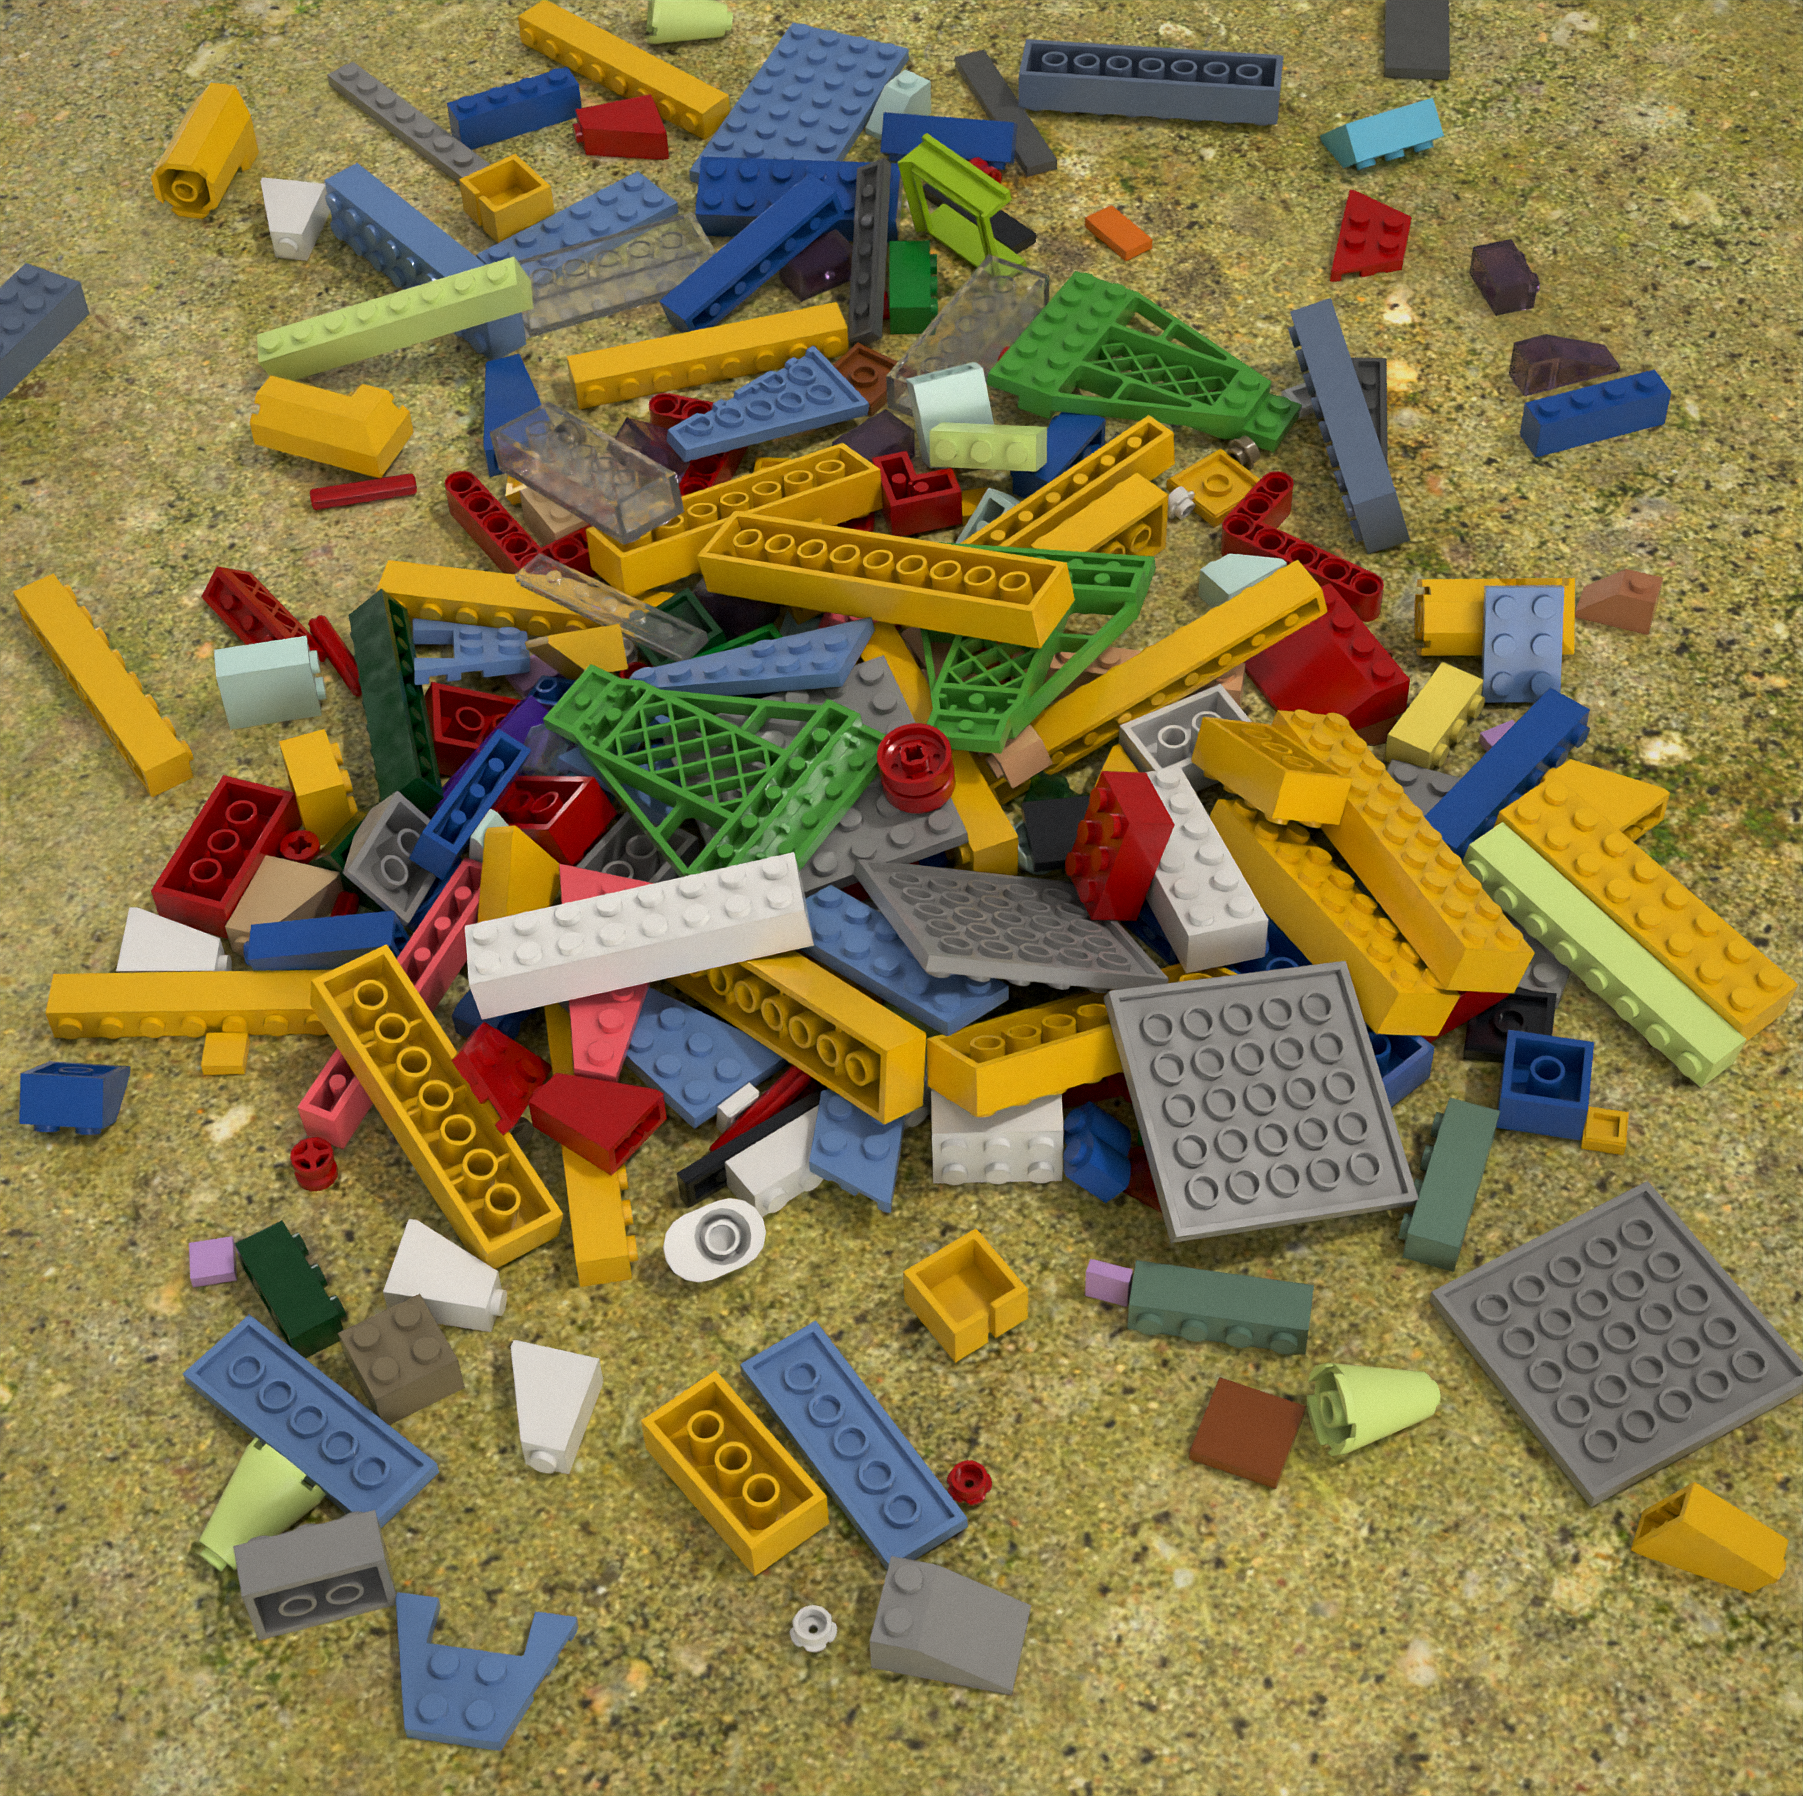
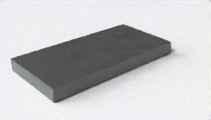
M1385 0L1384 77L1449 80V0Z

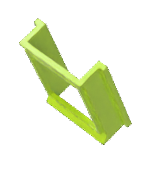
M929 134L923 135V142L897 162L915 232L926 231L987 276L995 278L996 285L999 287L1018 271L1024 273L1027 270L1026 260L994 238L990 218L1012 200L1010 190ZM921 180L976 217L977 226L945 203L929 214Z

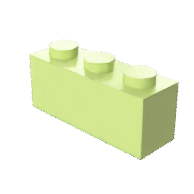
M941 422L930 430V467L1036 472L1047 463V427Z

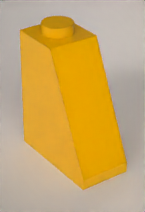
M1569 759L1557 769L1551 768L1540 781L1541 784L1555 774L1632 842L1664 820L1670 792L1662 787Z
M516 825L487 828L484 837L477 923L551 907L560 889L559 863Z
M1693 1482L1642 1511L1630 1550L1638 1555L1752 1593L1768 1584L1776 1583L1781 1578L1786 1569L1787 1563L1784 1556L1789 1539L1698 1483Z

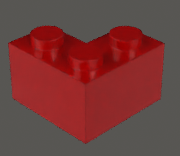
M907 451L872 458V464L880 469L883 501L881 512L891 535L905 536L962 524V491L952 468L916 474Z

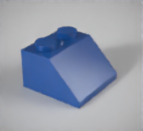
M49 1061L20 1073L19 1124L34 1125V1131L57 1132L60 1131V1126L75 1127L76 1134H100L101 1129L115 1123L130 1077V1066Z

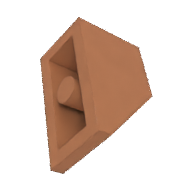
M1625 569L1584 586L1575 611V617L1648 635L1657 610L1663 578Z

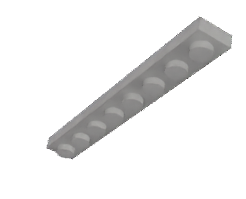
M356 63L345 64L327 74L329 86L458 184H460L459 179L490 165Z

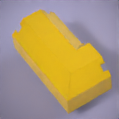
M210 83L187 111L151 175L156 199L164 204L165 200L173 206L171 211L177 216L204 219L210 210H214L219 205L238 168L241 167L242 172L250 169L259 153L251 115L236 85Z
M272 375L268 377L256 393L254 403L260 405L258 415L252 413L250 419L252 436L256 445L380 479L414 431L410 411L403 404L400 408L394 405L392 401L395 397L388 390L361 384L353 393L351 391L346 395Z
M1575 578L1417 579L1416 587H1424L1423 594H1415L1414 601L1415 640H1423V647H1416L1417 655H1482L1484 586L1562 585L1564 587L1562 655H1574Z

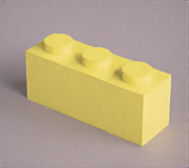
M1442 662L1389 732L1384 761L1390 763L1394 759L1433 770L1435 766L1440 768L1448 756L1453 741L1459 743L1464 736L1467 722L1471 717L1476 719L1481 713L1485 703V697L1481 696L1484 680Z

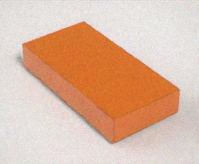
M1113 205L1085 217V227L1124 261L1152 249L1153 239Z

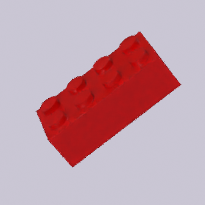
M223 775L151 889L158 915L204 933L229 939L225 926L266 855L282 859L280 852L282 839L287 834L298 831L302 825L295 793Z

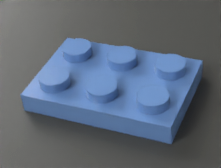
M1562 585L1484 586L1481 679L1484 681L1481 696L1485 697V703L1536 702L1549 688L1560 693L1564 587Z

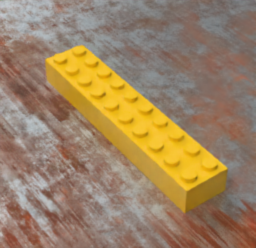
M734 511L697 555L708 592L857 618L872 617V620L1039 649L1075 601L1067 562Z
M1300 709L1295 710V712L1277 710L1271 724L1272 727L1353 779L1340 824L1322 823L1321 829L1445 990L1514 993L1535 952L1524 940L1523 934L1502 913L1501 907L1493 902L1484 891L1480 881L1470 874L1462 864L1461 858L1453 853L1442 839V835L1426 820L1422 810L1413 804L1404 793L1403 787L1395 782L1386 771L1385 765L1373 755L1367 747V743L1355 733L1349 725V721L1337 713L1323 715L1312 714Z

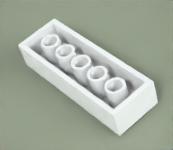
M1180 766L1145 772L1175 824L1146 895V900L1185 973L1265 957L1268 918Z

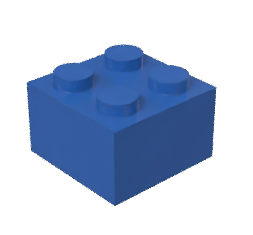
M1508 1030L1501 1066L1497 1110L1500 1111L1497 1128L1581 1141L1588 1113L1594 1042Z

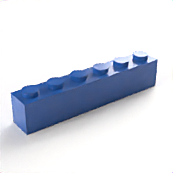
M809 173L659 301L669 323L682 333L715 326L845 214L837 192Z
M1549 688L1424 816L1431 826L1442 835L1444 842L1453 853L1461 858L1462 862L1469 844L1493 829L1499 811L1538 786L1548 770L1551 768L1557 769L1564 764L1568 753L1574 746L1579 748L1583 745L1590 732V728L1587 726L1589 708Z

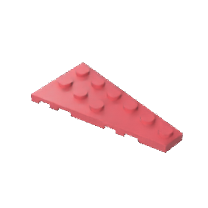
M559 864L561 904L654 884ZM650 982L568 1001L574 1076L618 1082Z

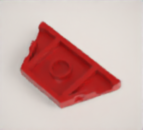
M1349 189L1332 264L1330 282L1341 281L1342 274L1359 271L1360 277H1366L1379 272L1389 273L1402 270L1412 217L1356 190Z
M483 1022L471 1033L451 1060L460 1075L468 1082L471 1091L479 1103L485 1104L490 1100L501 1116L495 1127L503 1136L517 1123L527 1108L532 1093L544 1082L552 1069L548 1062L486 1022Z

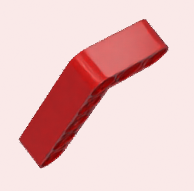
M670 393L657 394L651 398L648 404L652 435L658 440L667 441L668 429L696 413L705 414L711 411L714 402ZM748 446L692 460L671 500L732 480Z
M457 471L451 473L445 479L444 485L450 514L503 573L582 583L598 575L591 569L586 529L605 522L591 523L541 548L474 474L467 471Z
M1273 471L1265 474L1224 518L1220 546L1222 557L1230 553L1282 558L1287 562V566L1299 560L1320 587L1331 583L1362 622H1370L1379 617L1384 590V581L1380 576L1277 529L1289 516L1292 508L1294 482L1287 473Z

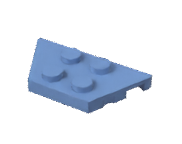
M831 1089L821 1091L809 1159L810 1172L827 1181L838 1183L841 1189L854 1196L859 1192L877 1202L879 1210L891 1213L906 1115L884 1125Z

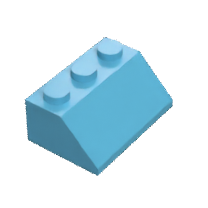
M1430 98L1344 124L1320 135V139L1343 168L1356 165L1358 171L1376 165L1375 159L1385 156V160L1388 162L1405 156V149L1413 147L1414 152L1417 153L1434 147L1433 140L1444 135L1434 100Z

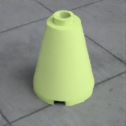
M649 0L646 32H650L652 35L646 39V42L648 44H661L724 37L725 31H731L733 12H728L727 5L716 0Z
M1325 1363L1314 1366L1309 1374L1308 1382L1316 1381L1315 1394L1307 1395L1310 1424L1319 1444H1328L1331 1447V1450L1327 1452L1331 1456L1345 1455L1434 1415L1436 1407L1440 1403V1390L1436 1381L1423 1371Z
M255 1437L248 1444L199 1539V1542L205 1547L200 1556L220 1572L226 1566L236 1570L233 1546L247 1543L250 1539L257 1536L271 1537L283 1533L316 1507L326 1494L317 1484L312 1488L304 1482L306 1474L269 1445L265 1444L262 1446L260 1440Z

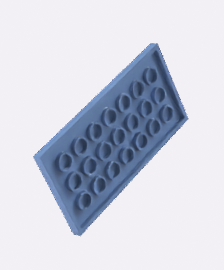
M792 22L689 170L690 181L699 183L701 156L843 161L868 123L884 86L900 74L909 60V48Z

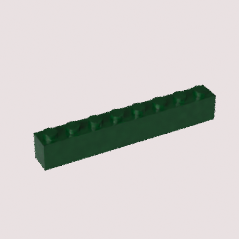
M381 588L349 614L350 636L354 644V659L358 667V682L361 686L362 705L366 713V729L370 736V752L376 771L374 776L378 783L380 794L379 803L398 791L424 814L444 799L423 688L422 685H415L414 658L417 657L408 611Z

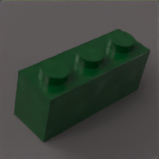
M283 1220L234 1244L242 1269L287 1345L306 1359L340 1341L338 1333L344 1330L341 1321L347 1318L346 1312L336 1294L328 1297L324 1290L328 1286L326 1278L317 1263L310 1266L305 1257L309 1255V1252L298 1232L291 1235Z

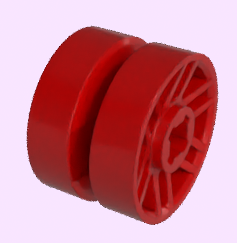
M912 723L895 728L882 739L877 750V761L883 793L892 806L907 813H926L941 807L949 800L955 789L956 777L951 745L942 731L931 725Z

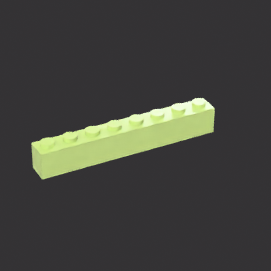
M513 256L257 334L258 363L269 376L297 380L533 309L531 280Z
M1501 822L1469 844L1462 864L1474 878L1480 881L1482 888L1503 911H1506L1522 925L1530 936L1536 938L1554 954L1561 964L1567 966L1585 982L1592 992L1597 993L1623 1020L1628 1021L1639 1031L1650 1045L1660 1050L1671 1060L1682 1074L1692 1079L1702 1088L1735 1062L1747 1039L1506 824Z

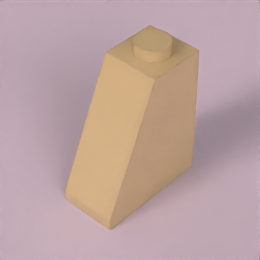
M266 855L225 926L232 952L244 957V944L246 941H249L252 924L323 918L329 915L334 908L338 894L344 891L340 873Z

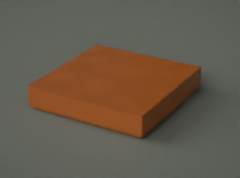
M856 343L833 364L870 403L868 415L871 417L907 385L906 379L913 377L912 368L860 343Z
M1219 1377L1190 1448L1189 1459L1277 1489L1305 1416L1306 1406Z

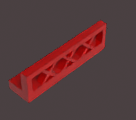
M216 566L201 598L246 645L307 636L310 651L317 650L319 662H325L328 653L324 647L251 572Z

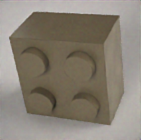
M420 1294L338 1333L349 1368L375 1415L388 1425L465 1388L459 1361Z

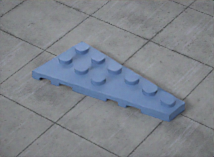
M872 617L778 639L761 640L752 645L662 666L641 668L635 671L629 679L644 681L661 690L723 696L842 687L872 637L875 628Z
M649 987L624 1064L649 1088L662 1092L664 1094V1101L695 1129L717 1114V1106L750 1082L756 1087L787 1066L789 1062L745 1032ZM568 1001L559 1002V1004L569 1013Z

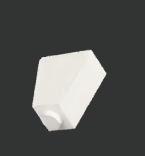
M262 177L260 182L275 257L307 261L331 212L325 200L327 195L325 184Z
M129 907L116 969L117 973L232 971L231 956L225 955L220 938L138 907Z
M408 1220L383 1290L387 1309L420 1294L437 1324L491 1332L496 1316L503 1315L507 1303V1291L501 1287L498 1271L418 1220Z
M513 1340L511 1355L520 1441L525 1463L542 1473H553L556 1471L569 1474L603 1385L599 1358Z

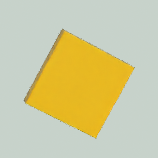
M1220 448L1167 479L1166 489L1172 492L1176 488L1183 486L1188 492L1193 491L1195 493V497L1192 499L1195 503L1193 511L1215 528L1222 524L1224 518L1260 479Z

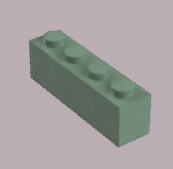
M1449 1097L1445 1113L1436 1112L1430 1136L1437 1139L1434 1147L1426 1145L1420 1165V1170L1426 1171L1424 1181L1415 1179L1414 1182L1419 1200L1414 1204L1413 1215L1404 1214L1398 1235L1399 1239L1406 1240L1403 1258L1448 1271H1455L1495 1137L1500 1111Z
M1136 1260L1129 1300L1127 1329L1138 1330L1147 1335L1166 1334L1180 1336L1196 1342L1203 1340L1222 1342L1236 1348L1256 1347L1270 1349L1279 1354H1305L1314 1285Z

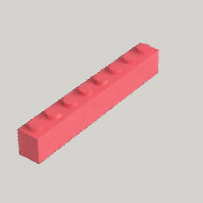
M464 857L397 957L399 964L432 1013L467 961L465 926L475 924L478 920L482 863ZM337 1047L297 1109L307 1136L325 1139L331 1145L344 1149L373 1105V1102Z

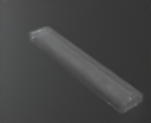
M541 553L515 574L516 582L519 586L602 626L620 624L623 636L677 662L691 659L709 642L705 631Z

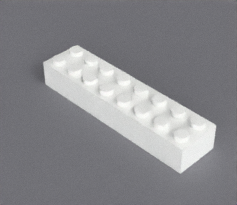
M794 852L465 926L469 987L482 1020L814 946L804 888Z

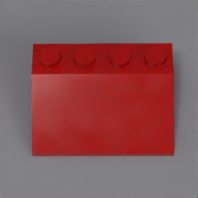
M1331 583L1321 586L1328 611L1326 614L1243 662L1245 663V673L1276 713L1277 710L1295 712L1298 709L1312 714L1327 715L1328 713H1337L1344 716L1349 721L1351 728L1356 731L1404 713L1407 708L1410 685L1409 677Z

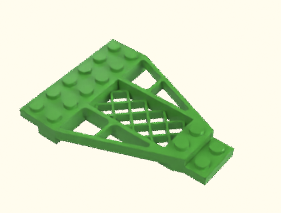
M1078 271L1073 273L989 371L987 385L1019 396L1017 408L1050 419L1056 411L1139 421L1150 415L1160 423L1187 426L1221 439L1233 440L1247 436L1254 441L1257 447L1271 452H1275L1295 424L1302 408V404L1290 401L1284 396L1270 394L1272 383L1270 380L1139 292L1130 290L1121 284L1110 283L1095 278L1089 273ZM1135 312L1164 330L1161 336L1155 337L1125 326L1134 317ZM1177 339L1189 348L1171 343V341ZM1122 356V358L1112 359L1111 357ZM1149 367H1154V368H1155V369L1143 370V368H1149ZM1127 370H1131V371H1132V372L1120 373V371H1127ZM1182 378H1186V379H1187V380H1182V381H1175V379H1182ZM1160 381H1163V382H1164V383H1160V384H1152L1153 382H1160ZM1077 387L1105 398L1071 393ZM1215 389H1218V390H1219V391H1217V392H1209V393H1208V390H1215ZM1194 392L1196 393L1195 395H1188V396H1185V395H1184V394H1187V393H1194Z
M945 543L1067 562L1075 601L1040 649L1010 643L998 645L997 641L920 628L933 706L927 725L942 731L948 738L953 750L1001 754L1007 739H1014L1138 618L1156 570L1155 557ZM1073 613L1114 615L1095 635L1063 633L1068 618ZM931 642L952 643L936 681ZM984 647L987 649V651L982 652L976 656H973L971 654ZM1021 650L1025 652L1024 654L1014 659H1011L1009 657L1010 655H1013ZM1059 652L1075 653L1043 685L1054 655ZM998 661L1001 663V665L990 670L985 668ZM974 672L977 674V676L965 682L961 680V678ZM1012 675L1016 678L1003 685L999 683V681Z
M592 664L587 667L543 718L546 729L578 745L581 755L680 878L792 852L795 854L800 872L879 773L877 750L880 742L886 736V734L864 725L860 713L828 698L822 705L661 690L641 680L621 679ZM709 712L750 717L740 728ZM664 715L670 718V722L649 726L656 716ZM768 718L808 722L786 749L755 735ZM692 730L702 735L700 738L679 742L678 737L679 733ZM673 735L674 744L657 748L651 747L650 740ZM645 741L646 750L624 755L632 744ZM728 746L734 750V753L711 758L710 749ZM705 751L706 759L683 764L682 755ZM677 757L678 766L656 771L654 762ZM759 761L766 765V769L743 773V764ZM649 763L650 772L639 767V765ZM737 766L738 775L715 780L714 771ZM709 772L710 782L687 786V777ZM681 779L682 788L669 781ZM621 784H627L673 807L672 811L658 827H654ZM756 785L748 795L746 787ZM741 788L742 798L725 802L719 801L718 793ZM713 795L714 803L702 797ZM695 818L719 831L690 867L687 868L669 846L667 840L685 819Z

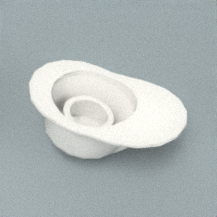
M728 1198L715 1201L683 1215L672 1223L665 1234L663 1244L666 1262L672 1271L684 1280L699 1283L718 1278L747 1265L758 1256L764 1246L766 1236L764 1221L756 1208L744 1200Z

